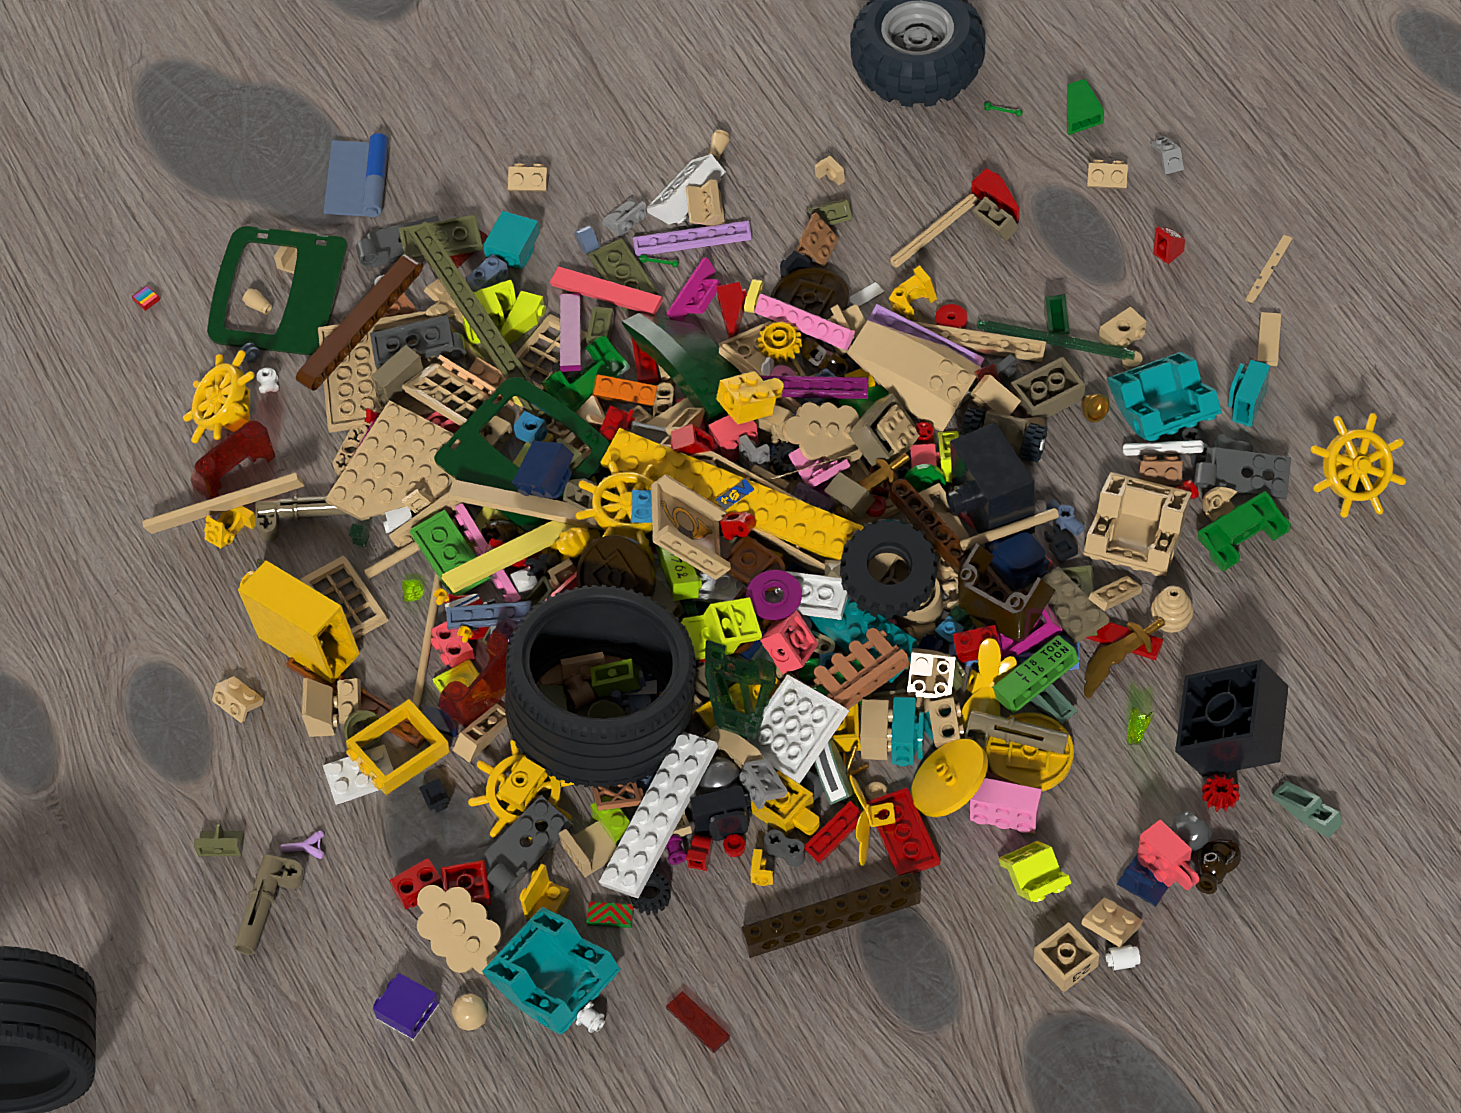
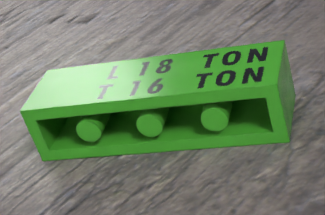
M1057 635L992 687L997 701L1011 713L1017 712L1079 662L1075 648Z

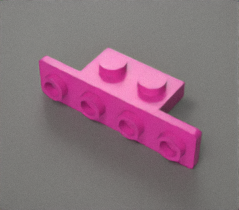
M707 257L701 260L667 311L669 319L682 322L688 313L703 314L716 295V287L721 286L718 280L711 279L715 273V268Z

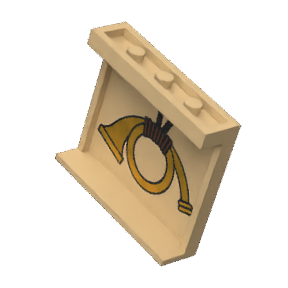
M667 474L651 485L653 543L715 580L731 569L730 562L720 557L719 521L727 514V511H724Z

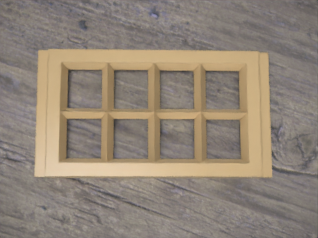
M551 314L544 319L515 355L519 362L532 368L528 372L529 377L535 370L547 375L545 379L555 371H561L560 360L548 355L555 346L560 348V343H558L560 335L555 341L543 335L549 326L560 331V319ZM581 330V347L587 341V332ZM539 338L551 343V346L545 353L533 347ZM529 350L542 356L535 365L523 359ZM545 358L557 363L551 372L538 367ZM533 382L535 386H537L543 391H546L542 384L539 385Z
M432 363L402 385L406 393L459 426H462L467 419L458 413L465 408L474 413L477 408L470 404L477 399L484 403L491 397L438 363ZM438 374L446 380L438 385L431 381L430 378ZM450 382L459 387L453 394L443 388ZM426 383L434 389L425 394L417 388ZM439 391L447 396V398L442 402H438L431 396ZM465 391L474 397L465 402L457 397V395ZM495 399L493 403L497 405L499 401ZM453 400L461 406L453 411L446 407L445 404Z
M344 555L300 579L301 582L315 589L313 584L324 578L328 579L332 587L321 592V594L327 595L334 590L340 597V600L336 603L339 605L344 603L349 610V613L345 614L346 619L353 616L358 624L351 629L355 640L388 622L386 615ZM344 568L349 578L335 584L330 575ZM353 581L358 590L344 597L339 588ZM362 594L367 603L353 610L348 600ZM370 606L375 616L362 623L356 613Z

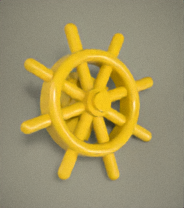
M240 350L232 364H223V355L217 354L215 357V367L203 377L201 382L198 380L193 382L196 391L192 401L191 411L183 416L185 422L194 419L195 423L198 424L191 438L192 443L196 444L199 442L205 429L213 431V438L220 440L222 437V427L235 432L250 422V389L246 387V383L252 380L255 374L250 371L244 375L239 369L246 356L245 351Z
M1375 413L1369 415L1365 430L1347 431L1342 418L1335 416L1333 421L1339 435L1331 441L1327 449L1316 445L1310 448L1313 454L1324 457L1322 467L1325 479L1315 484L1313 490L1320 492L1330 487L1334 493L1343 498L1344 501L1340 511V516L1343 518L1348 516L1352 501L1370 500L1376 514H1382L1384 509L1378 495L1386 489L1390 481L1399 485L1406 484V478L1393 473V457L1391 453L1401 447L1404 441L1398 438L1387 444L1383 438L1374 433L1373 430L1377 420ZM1352 439H1362L1360 447L1354 445ZM1369 444H1372L1376 449L1371 454L1367 451ZM1343 445H1345V453L1342 455L1338 454ZM1380 458V468H1377L1373 462ZM1368 473L1378 477L1373 485L1368 477ZM1360 478L1365 491L1358 493L1355 491Z
M610 461L608 467L611 476L602 480L598 486L581 480L579 487L593 493L592 509L577 512L575 514L576 519L582 520L594 517L596 522L606 530L602 537L624 535L634 540L637 539L639 544L647 548L648 542L645 534L653 530L652 523L631 522L632 491L627 492L625 486L634 487L632 490H651V485L654 482L649 478L655 471V467L648 465L642 475L632 472L620 473L616 463ZM617 488L620 496L609 491ZM603 498L610 501L608 505L601 506Z
M510 741L513 756L504 759L495 768L482 760L477 762V767L490 775L487 781L486 795L470 798L468 804L473 807L489 803L492 812L499 819L490 831L492 838H496L506 824L511 826L520 817L513 815L516 809L525 812L531 806V801L535 802L540 796L537 793L551 790L550 798L547 801L571 821V814L559 808L558 805L561 799V787L574 785V783L570 782L568 784L562 779L559 781L554 776H548L544 768L527 759L526 755L521 754L520 749L515 745V741ZM511 770L512 773L510 774V776L505 775L508 771ZM548 776L550 781L544 782ZM499 781H500L501 783H500L499 788H498L499 791L496 792L498 783H499ZM504 800L509 803L506 810L499 805L498 801ZM540 821V822H538V823L536 824V826L539 825V824H541V823H543V822H545V821ZM529 837V842L532 844L533 840Z

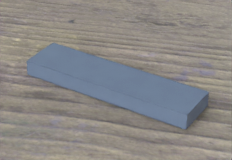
M522 601L446 607L447 629H459L460 626L478 628L517 625L522 617H526L528 611H532V602Z

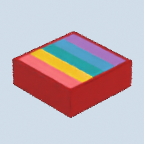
M147 285L132 296L133 301L144 311L160 301L159 295Z

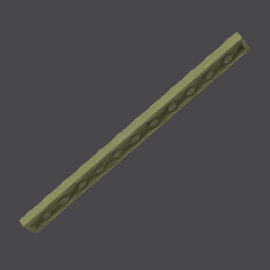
M425 221L409 230V235L504 378L507 380L512 377H520L535 385L427 222ZM518 397L528 413L539 418L548 415L533 404Z

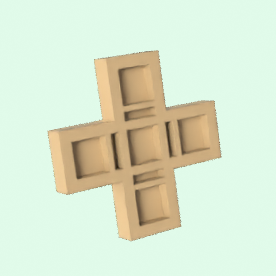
M437 279L424 290L436 303L428 308L425 314L430 319L448 315L449 320L452 319L465 332L462 313L441 281Z

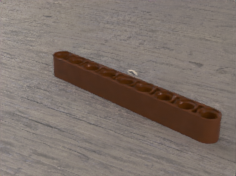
M407 254L402 255L299 369L296 374V381L312 391L317 390L420 275L423 268L422 263Z
M903 479L896 480L892 485L890 493L891 501L918 531L921 530L926 535L925 539L931 541L934 549L958 574L971 551L969 549L962 550L960 546L961 540L909 482ZM897 490H902V491H904L905 493H904V494H898L896 491H897ZM910 505H915L918 509H912ZM928 520L932 522V524L927 525L923 521ZM941 535L944 536L946 539L940 540L937 538V536ZM951 551H957L960 555H953ZM986 569L980 581L987 583V586H981L978 583L976 588L992 597L1000 598L1001 602L1005 604L1010 594Z

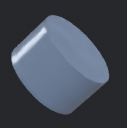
M589 225L574 232L578 246L584 254L599 248L597 237Z

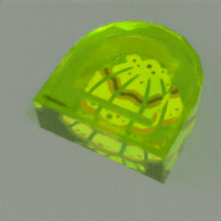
M413 579L402 581L404 602L416 601L423 596L424 588L420 581Z

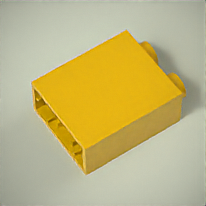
M267 560L256 571L248 572L241 580L238 592L259 639L288 657L294 658L295 661L303 666L305 665L332 684L360 655L342 606Z

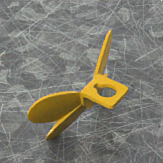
M987 638L981 643L978 652L979 672L971 669L966 684V690L973 693V695L963 705L961 709L962 716L959 717V723L964 725L965 731L972 710L1000 716V704L992 687L1011 673L1017 665L1016 659L1012 656L1006 657L1001 661L999 644L992 638Z
M850 775L854 792L864 808L856 826V838L860 842L859 862L861 866H864L869 851L870 827L895 823V811L893 803L875 806L867 804L856 779ZM883 809L890 812L889 817L885 820L874 817Z

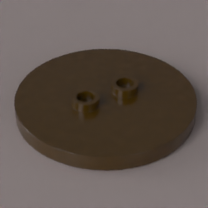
M817 267L803 268L791 272L776 284L771 293L772 298L826 320L834 315L831 310L832 307L838 304L840 309L844 311L849 307L850 303L849 290L843 278L831 270Z
M609 535L596 539L582 553L577 566L578 589L583 586L592 587V585H597V587H602V585H606V587L616 586V588L623 587L625 590L631 589L635 593L640 592L643 593V596L652 598L656 586V573L650 555L641 544L624 535Z

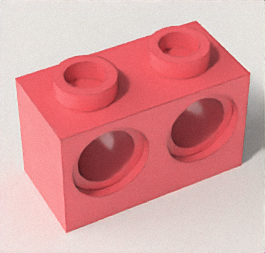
M446 621L431 629L433 638L430 639L434 649L440 650V658L444 665H449L450 668H453L468 659L471 662L474 661L473 649L468 641L464 643L461 640L463 636H457L459 629L448 630Z

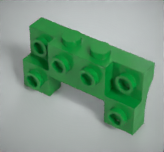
M605 335L599 336L585 347L594 361L570 381H567L561 371H555L541 383L549 395L573 412L579 410L592 396L594 379L597 374L618 378L630 368L626 360L614 349Z
M1264 491L1243 505H1237L1231 512L1219 516L1215 522L1198 531L1197 539L1210 552V559L1224 572L1240 562V554L1234 548L1235 546L1262 530L1272 541H1275L1290 531L1291 523L1279 511L1270 495Z

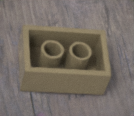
M1061 357L1011 382V393L1021 400L1018 408L1026 418L1041 417L1046 419L1082 401L1085 396V384L1064 357Z
M893 393L875 401L848 433L871 466L876 465V459L887 460L894 453V450L877 428L879 421L892 406L898 405L914 428L916 426Z

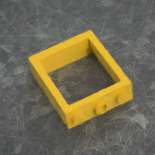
M410 699L346 740V754L352 762L356 761L359 764V769L363 775H368L374 787L378 790L381 789L385 795L449 753L448 741ZM407 718L431 746L385 776L361 748Z

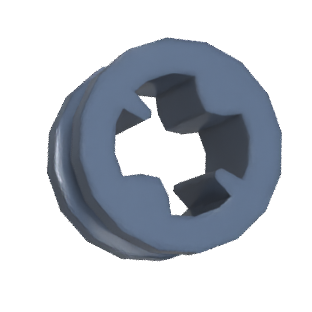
M247 343L241 348L246 353L244 360L247 363L255 361L260 355V350L253 343Z

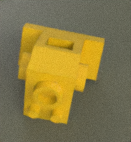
M920 265L913 269L915 275L896 287L889 297L892 311L898 315H905V318L908 320L910 318L915 321L917 320L914 315V309L911 307V303L915 299L925 297L930 303L937 300L931 278Z
M240 506L221 512L222 514L217 521L207 515L204 528L205 540L219 548H223L227 544L230 545L244 525L254 529L256 526L254 512Z

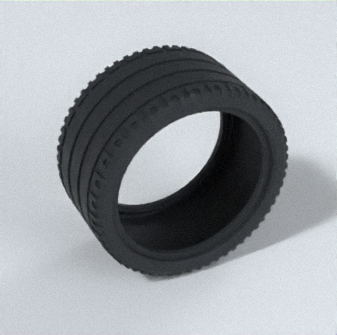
M592 585V587L583 586L579 589L575 587L573 590L569 591L567 589L563 593L558 592L553 597H547L546 601L542 600L539 602V605L532 607V611H528L526 617H522L520 623L517 624L510 638L506 655L505 714L512 740L515 741L516 747L520 749L522 755H526L527 759L544 768L548 776H554L559 781L562 779L568 784L570 782L574 783L575 786L584 785L587 788L588 786H594V788H598V786H603V788H608V786L618 787L621 784L623 786L630 782L633 784L636 783V780H643L646 776H652L655 771H658L665 756L676 744L677 737L683 731L688 733L691 723L696 660L694 646L688 631L685 630V626L680 623L678 617H674V613L667 610L666 606H661L660 602L657 600L653 601L649 596H643V593H635L634 590H625L623 587H606V585H602V587H597V585ZM603 652L604 655L626 660L632 658L635 664L644 668L658 681L663 689V693L650 705L633 714L617 718L597 719L579 716L558 707L545 697L536 683L547 671L561 663L560 659Z
M0 946V1113H45L53 1111L79 1099L92 1086L96 1068V987L89 973L71 960L36 949Z

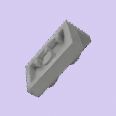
M632 198L628 199L603 219V225L620 237L647 216L646 203L642 201L638 204Z
M746 434L739 437L740 464L749 472H751L754 465L769 471V446L765 444L758 448L753 440L750 441Z
M768 759L746 762L739 775L740 782L744 785L751 800L758 809H762L767 800L786 796L788 791Z

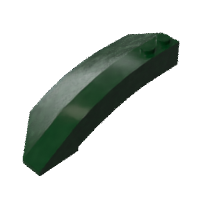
M642 313L622 321L623 326L642 352L645 351L677 384L691 404L696 408H704L703 420L707 426L729 415L716 400L720 380L742 375V373L719 354L720 347L705 332L694 324Z

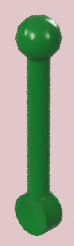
M989 102L984 104L986 111L993 109L1012 113L1018 117L1023 114L1021 109L1012 110L992 106Z
M646 255L639 257L641 263L648 261L668 264L673 267H678L679 265L678 260L648 258Z

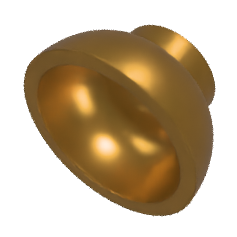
M1102 394L1086 396L1081 403L1083 415L1092 423L1101 421L1109 411L1110 403L1108 398Z

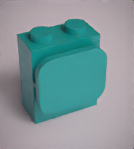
M502 211L483 245L485 258L493 254L507 263V267L514 269L525 267L534 252L533 245L540 234L538 221Z
M1250 360L1247 369H1245V364L1240 363L1229 394L1228 407H1234L1233 422L1252 427L1267 392L1271 365Z
M894 697L891 737L892 764L898 766L914 765V755H916L917 751L918 759L923 760L924 712L919 711V719L917 720L916 698Z

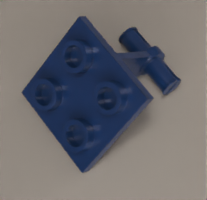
M1137 855L1117 882L1118 886L1155 907L1169 888L1163 882H1159L1148 867L1140 864Z

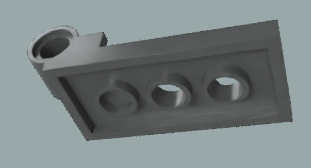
M438 215L373 231L363 236V239L356 244L360 264L374 268L396 262L404 255L403 247L400 243L399 228L422 224L425 221L427 223L439 221Z
M448 315L370 333L377 370L405 345L411 349H416L420 353L421 359L436 356L437 360H439V355L455 361L466 356L464 337L461 333H451ZM410 340H417L413 345L408 344ZM392 344L398 345L395 349H388Z
M1207 447L1205 463L1196 464L1194 485L1203 489L1226 487L1240 494L1255 496L1266 491L1271 498L1286 500L1291 457ZM1243 468L1251 469L1252 477H1243L1241 470ZM1268 470L1272 472L1273 480H1264L1262 477L1263 471Z
M540 795L480 858V860L485 861V865L491 870L487 880L502 894L507 893L560 840L559 833L564 829L569 831L573 824ZM540 821H545L548 823V828L541 832L536 829V824ZM530 837L533 843L529 847H523L520 844L521 839Z

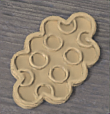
M808 402L799 407L796 416L786 420L782 426V432L786 440L793 444H799L801 453L809 460H817L821 457L823 460L829 461L859 452L840 458L842 461L847 459L849 463H854L862 456V452L848 434L860 420L856 410L846 405L837 408L829 402L821 406Z
M428 885L422 888L417 897L418 906L424 912L417 921V931L423 938L431 940L433 953L439 957L446 958L447 965L454 972L467 973L474 968L478 973L484 975L482 970L499 953L495 948L502 938V931L499 925L492 920H488L486 908L479 903L473 902L472 896L464 888L453 887L446 892L436 885Z

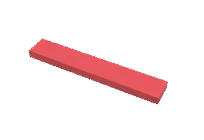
M559 266L550 280L551 286L580 293L587 297L652 316L656 315L663 302L661 296Z

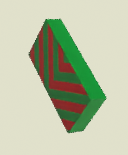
M589 902L586 923L592 926L631 928L634 905Z

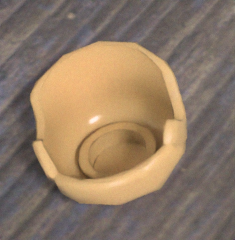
M472 993L465 994L457 998L452 1004V1016L460 1029L470 1031L478 1029L485 1023L488 1012L481 997Z

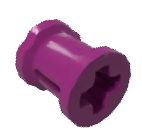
M679 835L671 836L665 847L669 855L668 861L672 865L684 862L687 856L686 852L683 851L681 845L682 838Z

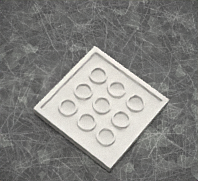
M787 674L744 739L755 746L761 752L763 758L770 761L774 769L781 771L800 784L849 710Z

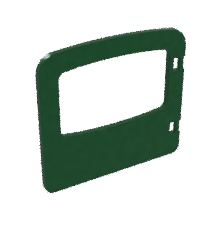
M243 226L235 230L226 248L212 297L207 326L210 340L219 345L243 347L247 343H253L259 350L312 356L320 347L318 327L329 325L347 251L346 239L339 236L262 229L252 226ZM258 233L268 234L267 239L257 238ZM317 240L327 241L326 245L316 244ZM248 243L294 247L297 249L296 265L288 301L278 330L274 334L225 328L232 285L241 256Z
M512 377L505 380L496 389L491 397L471 415L434 456L437 466L458 481L518 492V488L512 482L519 467L497 451L480 435V431L514 396L528 401L547 413L592 450L591 454L571 474L569 480L584 478L590 480L602 467L600 462L610 444L596 429L560 401L523 378ZM499 395L504 397L497 405L493 403ZM456 440H459L461 444L455 450L450 448ZM564 491L559 497L553 500L566 502L563 500ZM496 509L527 533L552 521Z

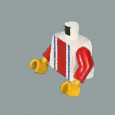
M437 588L433 594L434 597H437L435 600L436 604L442 605L444 602L445 609L446 607L496 604L494 598L483 603L477 594H448L442 588ZM460 626L457 636H463L461 640L464 643L467 641L469 643L472 640L483 639L489 627L469 628L467 626Z

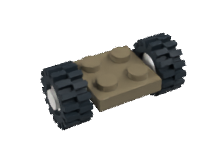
M969 407L963 418L960 437L996 422L1019 459L1021 456L1022 459L1038 463L1045 447L1048 428L1043 425L1030 423L1025 433L1028 420L990 410L986 412Z

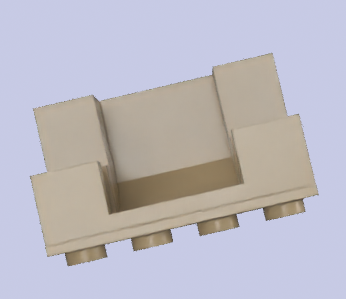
M1110 472L1100 493L1097 514L1087 533L1084 555L1094 560L1109 561L1113 565L1121 564L1131 567L1133 570H1144L1156 576H1166L1180 540L1192 492Z

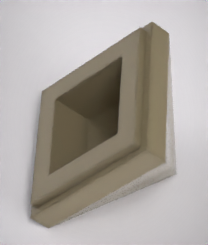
M825 560V576L841 578V560Z

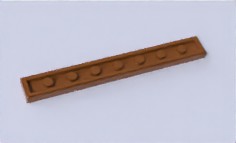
M292 657L286 663L289 669L300 676L333 687L335 696L338 695L337 681L347 679L340 675L332 684L305 665L303 666L295 661ZM361 688V710L371 711L381 718L395 709ZM407 718L388 730L416 749L426 740Z

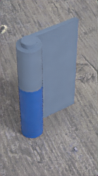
M380 133L370 136L369 143L332 140L324 214L376 217L381 214L389 143L386 135Z

